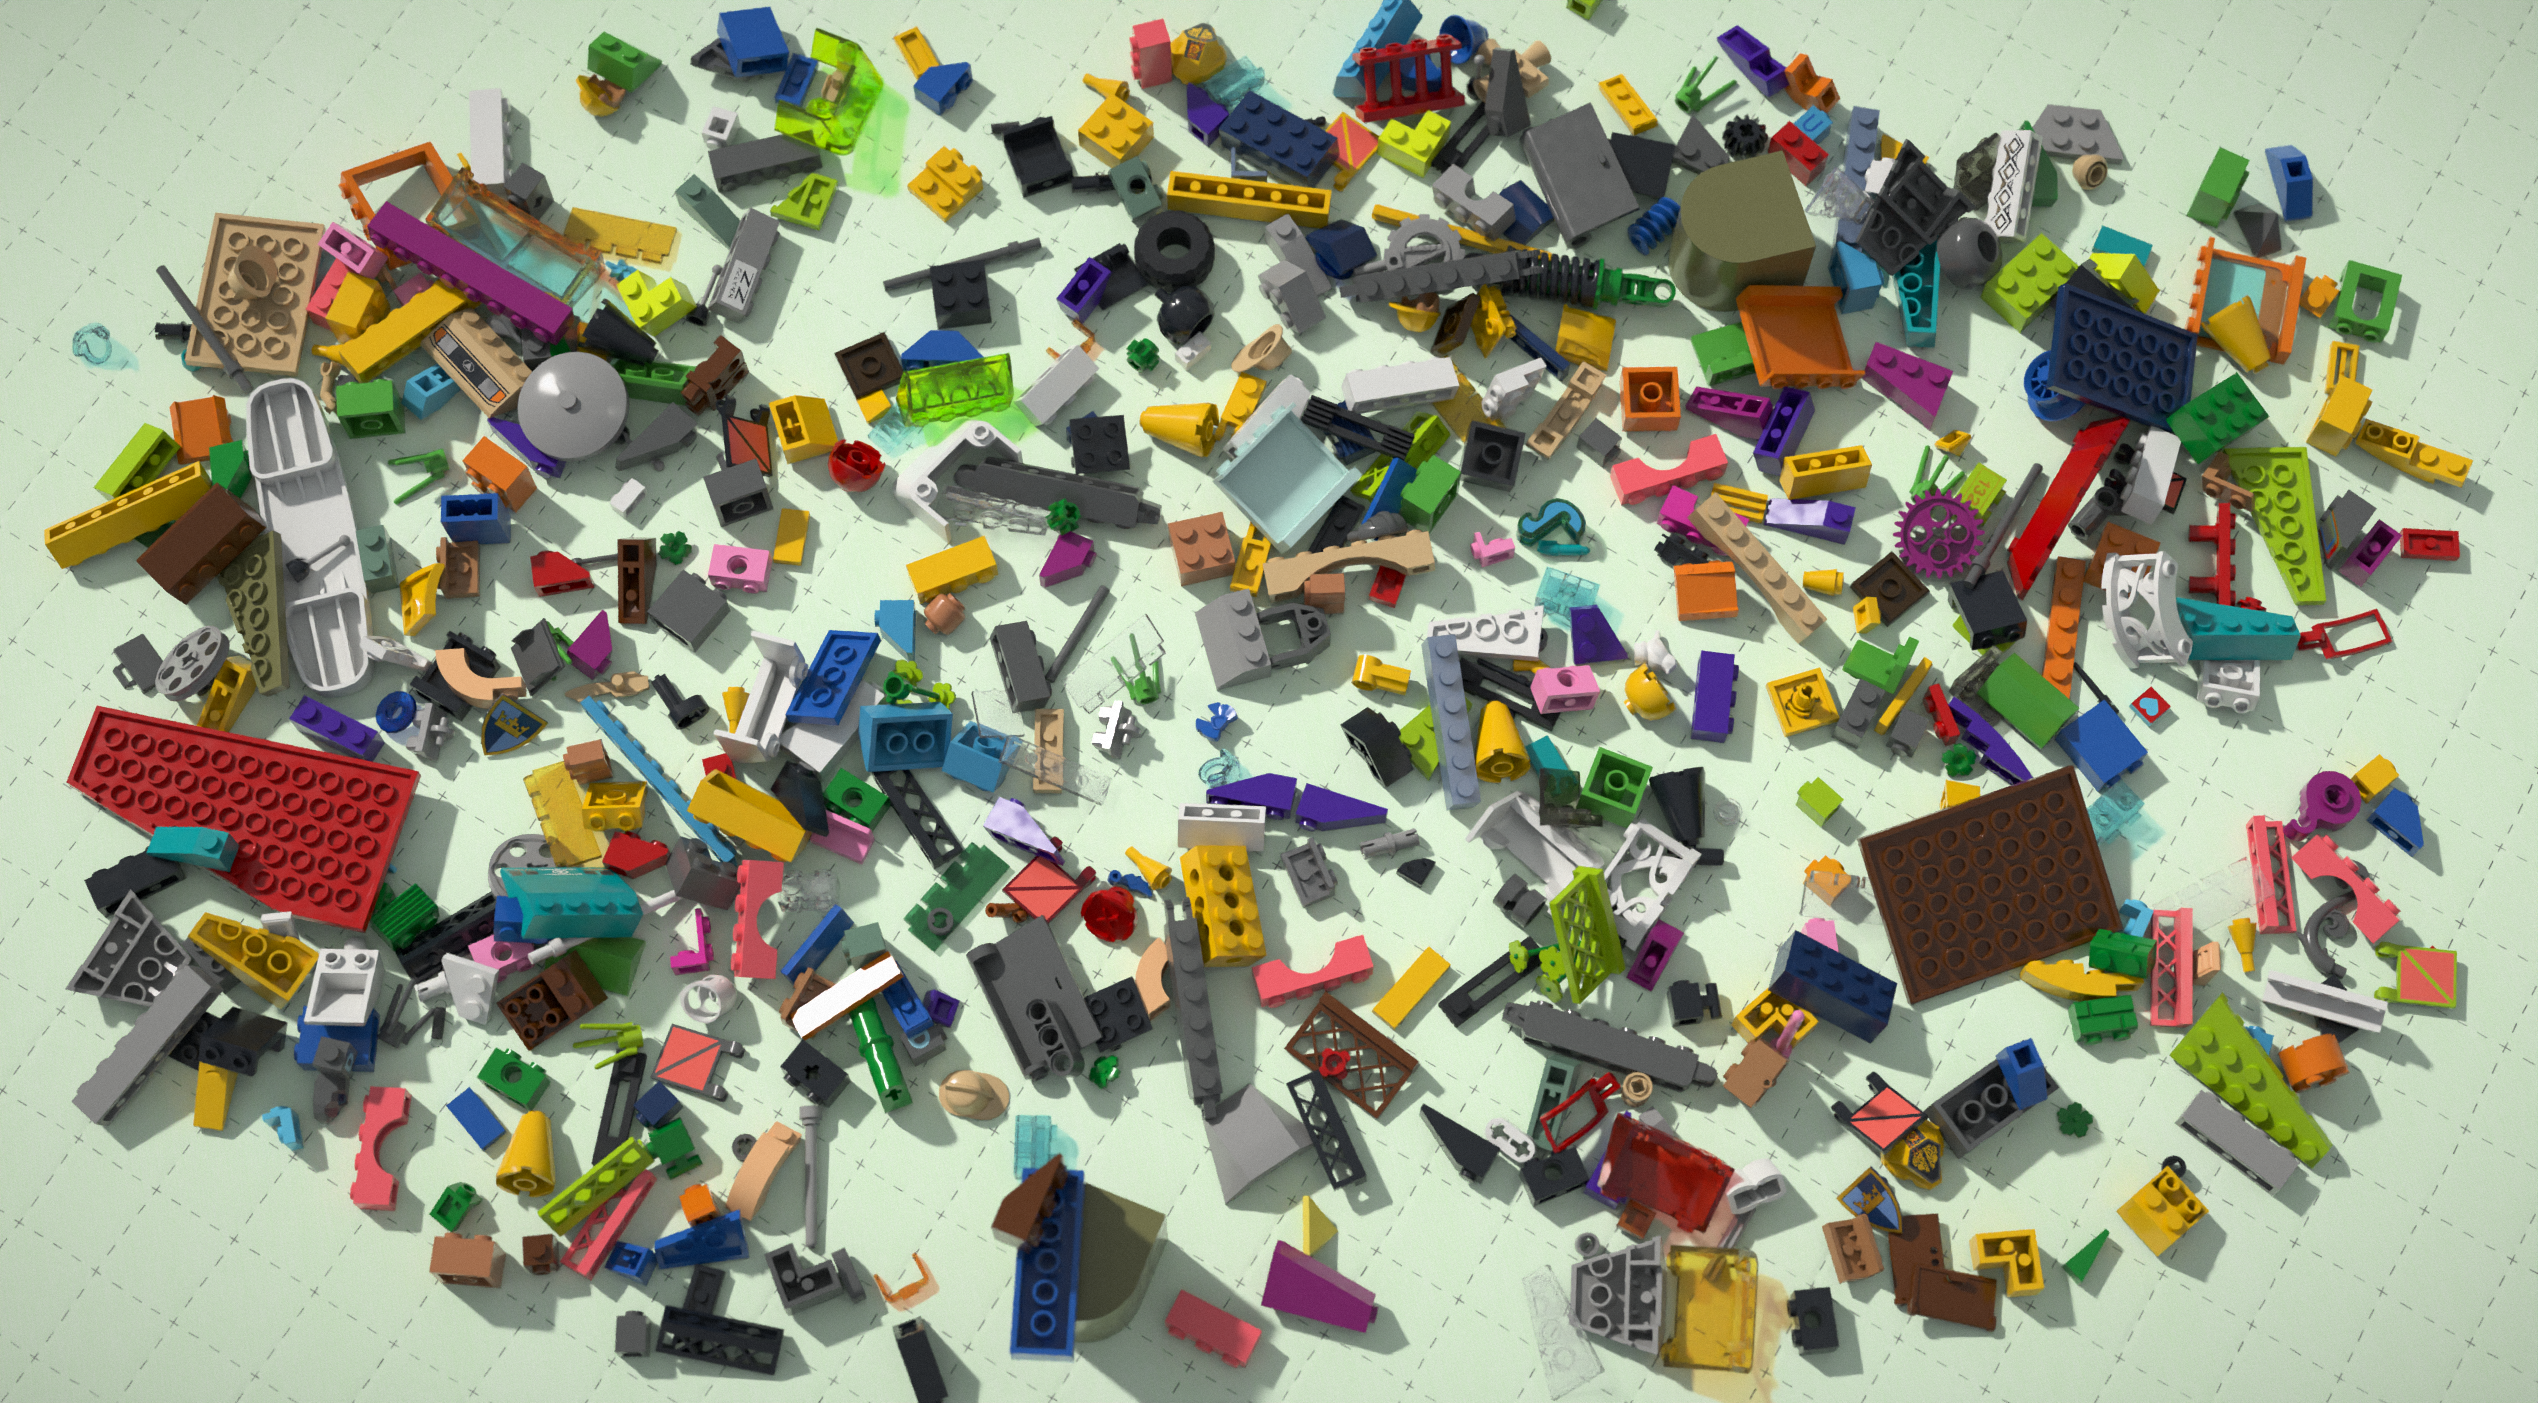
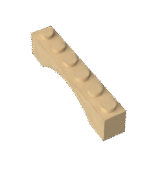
M1716 492L1687 517L1705 539L1725 552L1746 572L1769 602L1779 623L1798 644L1827 620L1823 613Z
M1412 530L1407 532L1405 536L1400 537L1386 535L1378 538V541L1370 543L1364 540L1351 543L1350 547L1339 548V546H1330L1323 549V552L1314 554L1310 551L1300 552L1295 555L1296 557L1289 559L1274 557L1269 559L1268 563H1263L1270 603L1298 598L1304 591V581H1310V574H1327L1346 566L1362 564L1381 565L1407 576L1435 571V561L1429 532H1422V530Z

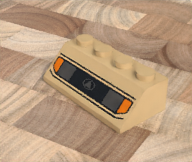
M472 307L450 314L421 341L420 345L488 418L518 408L521 389L532 371Z

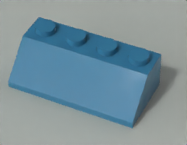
M1411 0L1382 1L1381 7L1374 18L1370 20L1367 29L1356 42L1355 48L1348 59L1344 61L1343 67L1336 76L1333 89L1335 97L1366 98L1364 65L1361 66L1352 60V54L1359 53L1362 48L1373 47L1376 50L1386 48V45L1390 43L1406 45L1423 18V15ZM1389 61L1374 63L1376 91L1390 71Z

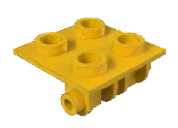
M1483 284L1476 294L1481 299L1470 326L1475 336L1476 345L1481 349L1485 359L1503 335L1506 338L1516 335V325L1512 317H1509L1510 312L1506 310L1507 305L1501 291L1496 289L1495 286L1488 288L1486 284Z

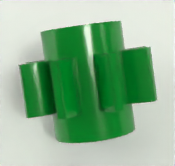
M1143 338L1139 342L1134 339L1126 348L1128 351L1126 353L1128 355L1126 360L1138 372H1143L1147 368L1152 371L1160 362L1158 360L1159 355H1157L1159 348L1147 338Z
M1066 498L1048 506L1051 513L1046 516L1051 530L1060 531L1061 536L1079 528L1076 521L1082 516L1076 504L1067 502Z

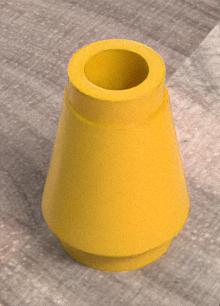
M1837 569L1804 571L1802 588H1808L1809 590L1830 596H1835V594L1842 595L1844 572H1837Z

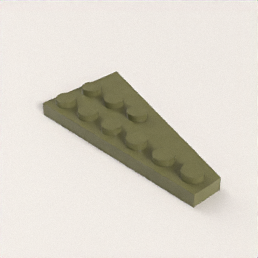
M271 531L255 538L217 577L219 584L224 586L227 597L225 600L236 630L242 634L244 639L242 644L244 652L249 654L252 665L250 668L260 694L267 697L290 688L282 541L280 533Z

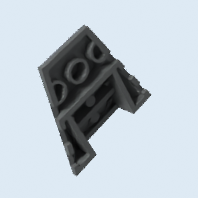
M1905 139L1855 241L1890 276H1893L1919 255V250L1927 244L1931 245L1938 239L1937 236L1944 229L1951 227L1959 221L1958 219L1966 212L1970 213L1976 208L1960 190L1948 187L1922 161L1926 156L1909 139Z

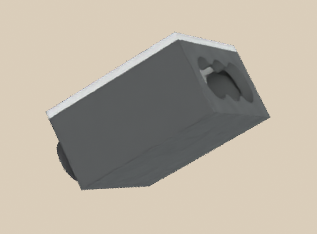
M683 569L647 612L653 624L696 654L731 611L727 602L728 597L717 588L711 590L705 585L706 581L696 573L691 575Z

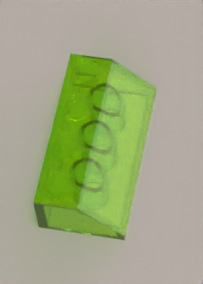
M999 354L903 372L896 401L904 426L923 427L931 422H949L957 417H976L984 412L993 411L997 413L1010 408L1014 397L1010 354Z

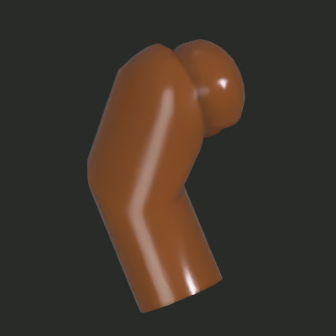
M989 903L985 908V913L988 917H1012L1013 922L1017 924L1024 922L1028 917V914L1016 903Z

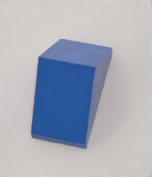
M617 1241L604 1268L647 1286L658 1262L656 1254L649 1248Z

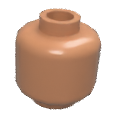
M951 593L948 595L939 594L924 609V615L928 619L925 625L936 635L939 631L950 635L965 620V613L963 611L966 608Z

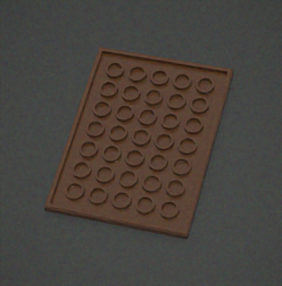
M2073 765L1857 838L1905 996L1910 1005L2015 969L2029 962L2089 943L2096 936L2099 929L2109 930L2113 933L2124 930Z

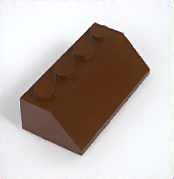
M217 482L136 561L167 593L187 605L266 529V526L254 508Z

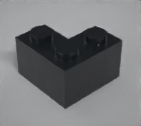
M1367 707L1340 724L1351 748L1364 757L1373 778L1387 788L1414 770L1409 760L1412 758L1411 752L1399 739L1401 732L1398 726L1393 721L1388 722L1381 712L1376 713Z

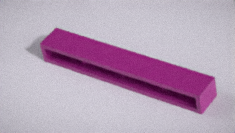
M387 201L367 225L370 239L376 246L392 250L400 260L404 262L411 261L424 274H433L440 278L441 282L451 289L456 287L463 291L464 295L471 301H480L487 305V308L492 313L498 316L502 314L509 318L516 327L532 331L534 336L542 342L547 343L549 341L557 345L575 321L573 308Z

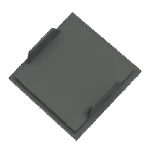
M545 618L533 628L522 630L511 640L515 643L511 647L512 653L530 696H533L565 667Z

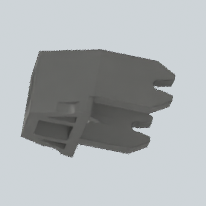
M1289 603L1256 613L1260 625H1268L1288 619L1293 620L1301 644L1299 649L1271 657V670L1283 669L1303 663L1309 664L1316 655L1321 654L1330 646L1331 633L1323 608Z

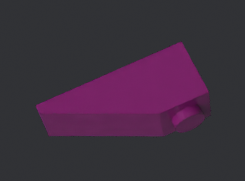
M1697 386L1685 405L1686 410L1741 437L1753 439L1760 438L1773 411L1770 398Z

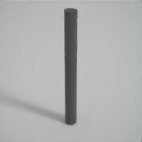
M1101 585L1046 673L1045 679L1050 683L1055 682L1108 596L1110 590L1106 586Z

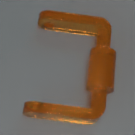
M1074 319L1071 324L1088 337L1080 345L1087 354L1091 350L1090 347L1095 343V334ZM1048 347L1046 349L1047 354L1055 360L1060 356L1052 348Z
M916 1252L911 1255L924 1278L906 1285L890 1297L877 1273L873 1275L885 1300L889 1304H893L901 1299L904 1301L919 1293V1289L929 1283V1277Z

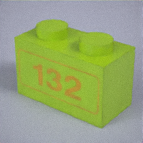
M1978 462L1957 495L1962 494L1961 503L1963 504L1969 500L1972 501L1968 509L1970 511L1974 509L1979 510L1974 519H1982L1983 523L1981 525L1984 527L1993 513L1989 511L1993 503L1998 506L2007 492L2003 489L2007 479ZM1953 515L1951 517V519L1954 521H1956L1958 518L1957 515Z

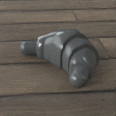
M1381 511L1367 519L1365 523L1358 527V530L1349 532L1347 540L1353 543L1380 538L1386 535L1404 534L1409 532V527L1401 515Z

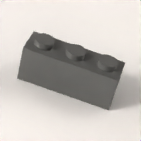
M1028 621L995 626L989 638L1012 714L1045 708L1052 696V688L1050 682L1045 680L1043 673L1044 662L1042 656L1037 654L1035 647L1036 636L1034 631L1030 630Z

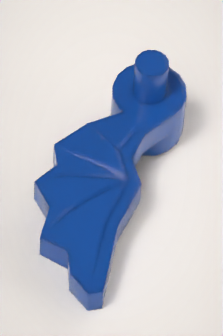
M1113 870L1109 873L1107 881L1110 885H1125L1131 891L1139 892L1148 898L1152 897L1148 883L1143 881L1141 876H1135L1133 873L1122 876L1118 870Z

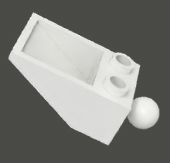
M359 936L348 938L344 943V949H320L304 1019L305 1025L365 1026L380 995L385 973L379 950H367L366 941Z

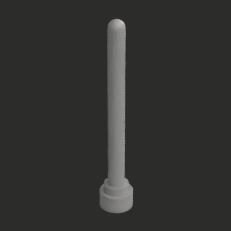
M807 1105L799 1107V1120L802 1121V1126H805V1243L807 1248L814 1249L818 1243L817 1126L820 1125V1120H823V1107Z

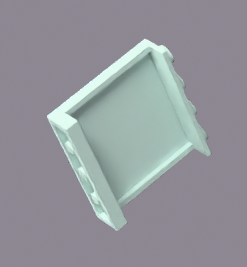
M1294 402L1286 408L1281 405L1270 416L1273 421L1268 426L1263 423L1252 434L1255 439L1250 444L1245 441L1234 452L1237 457L1232 462L1227 459L1216 470L1219 475L1212 481L1281 554L1289 550L1362 476L1356 467L1348 471L1291 411L1296 406Z

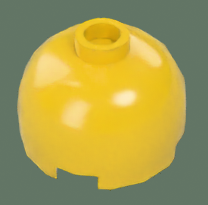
M1644 663L1627 678L1624 691L1628 699L1623 702L1632 715L1638 713L1647 720L1662 719L1677 710L1674 702L1668 704L1670 702L1667 698L1668 692L1653 671L1647 674L1649 667Z

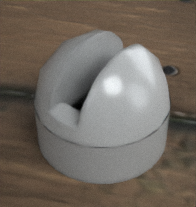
M1586 1232L1577 1236L1574 1247L1579 1255L1589 1257L1598 1252L1600 1242L1595 1234ZM1589 1238L1592 1242L1581 1250L1580 1246Z

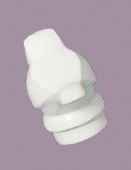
M501 314L500 316L491 315L487 319L486 323L500 338H513L522 345V337L518 333V327L512 324L509 318Z
M1660 630L1655 631L1654 637L1649 642L1641 641V643H1634V665L1646 663L1653 671L1662 670L1667 675L1675 671L1677 667L1676 659L1668 653L1661 642Z

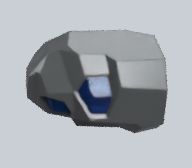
M322 1073L316 1076L313 1094V1114L319 1123L329 1124L339 1115L340 1109L348 1104L350 1078L347 1080Z

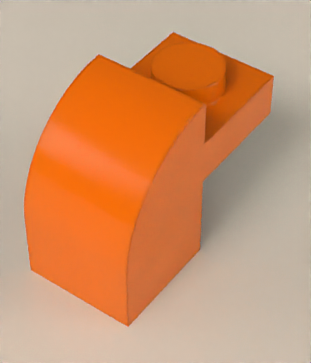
M1800 53L1784 70L1790 84L1785 87L1787 94L1806 111L1814 105L1818 110L1828 113L1840 100L1833 79L1816 75L1808 55Z

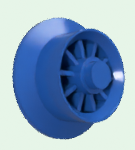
M2051 350L2038 355L2030 363L2025 372L2023 383L2031 411L2042 420L2057 422L2075 415L2086 403L2046 389Z

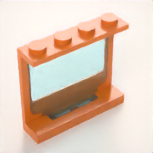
M2209 237L2206 245H2201L2198 251L2197 261L2201 262L2200 269H2196L2193 278V285L2197 287L2196 293H2192L2189 301V309L2193 310L2192 316L2187 318L2185 330L2198 334L2197 346L2225 352L2203 330L2200 324L2208 321V318L2234 302L2237 303L2241 300L2244 304L2241 298L2249 295L2271 356L2267 361L2284 365L2292 351L2307 257L2296 255L2290 265L2214 249L2215 237Z

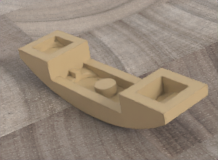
M1583 361L1570 379L1568 387L1543 423L1540 422L1525 446L1550 459L1577 425L1607 375Z

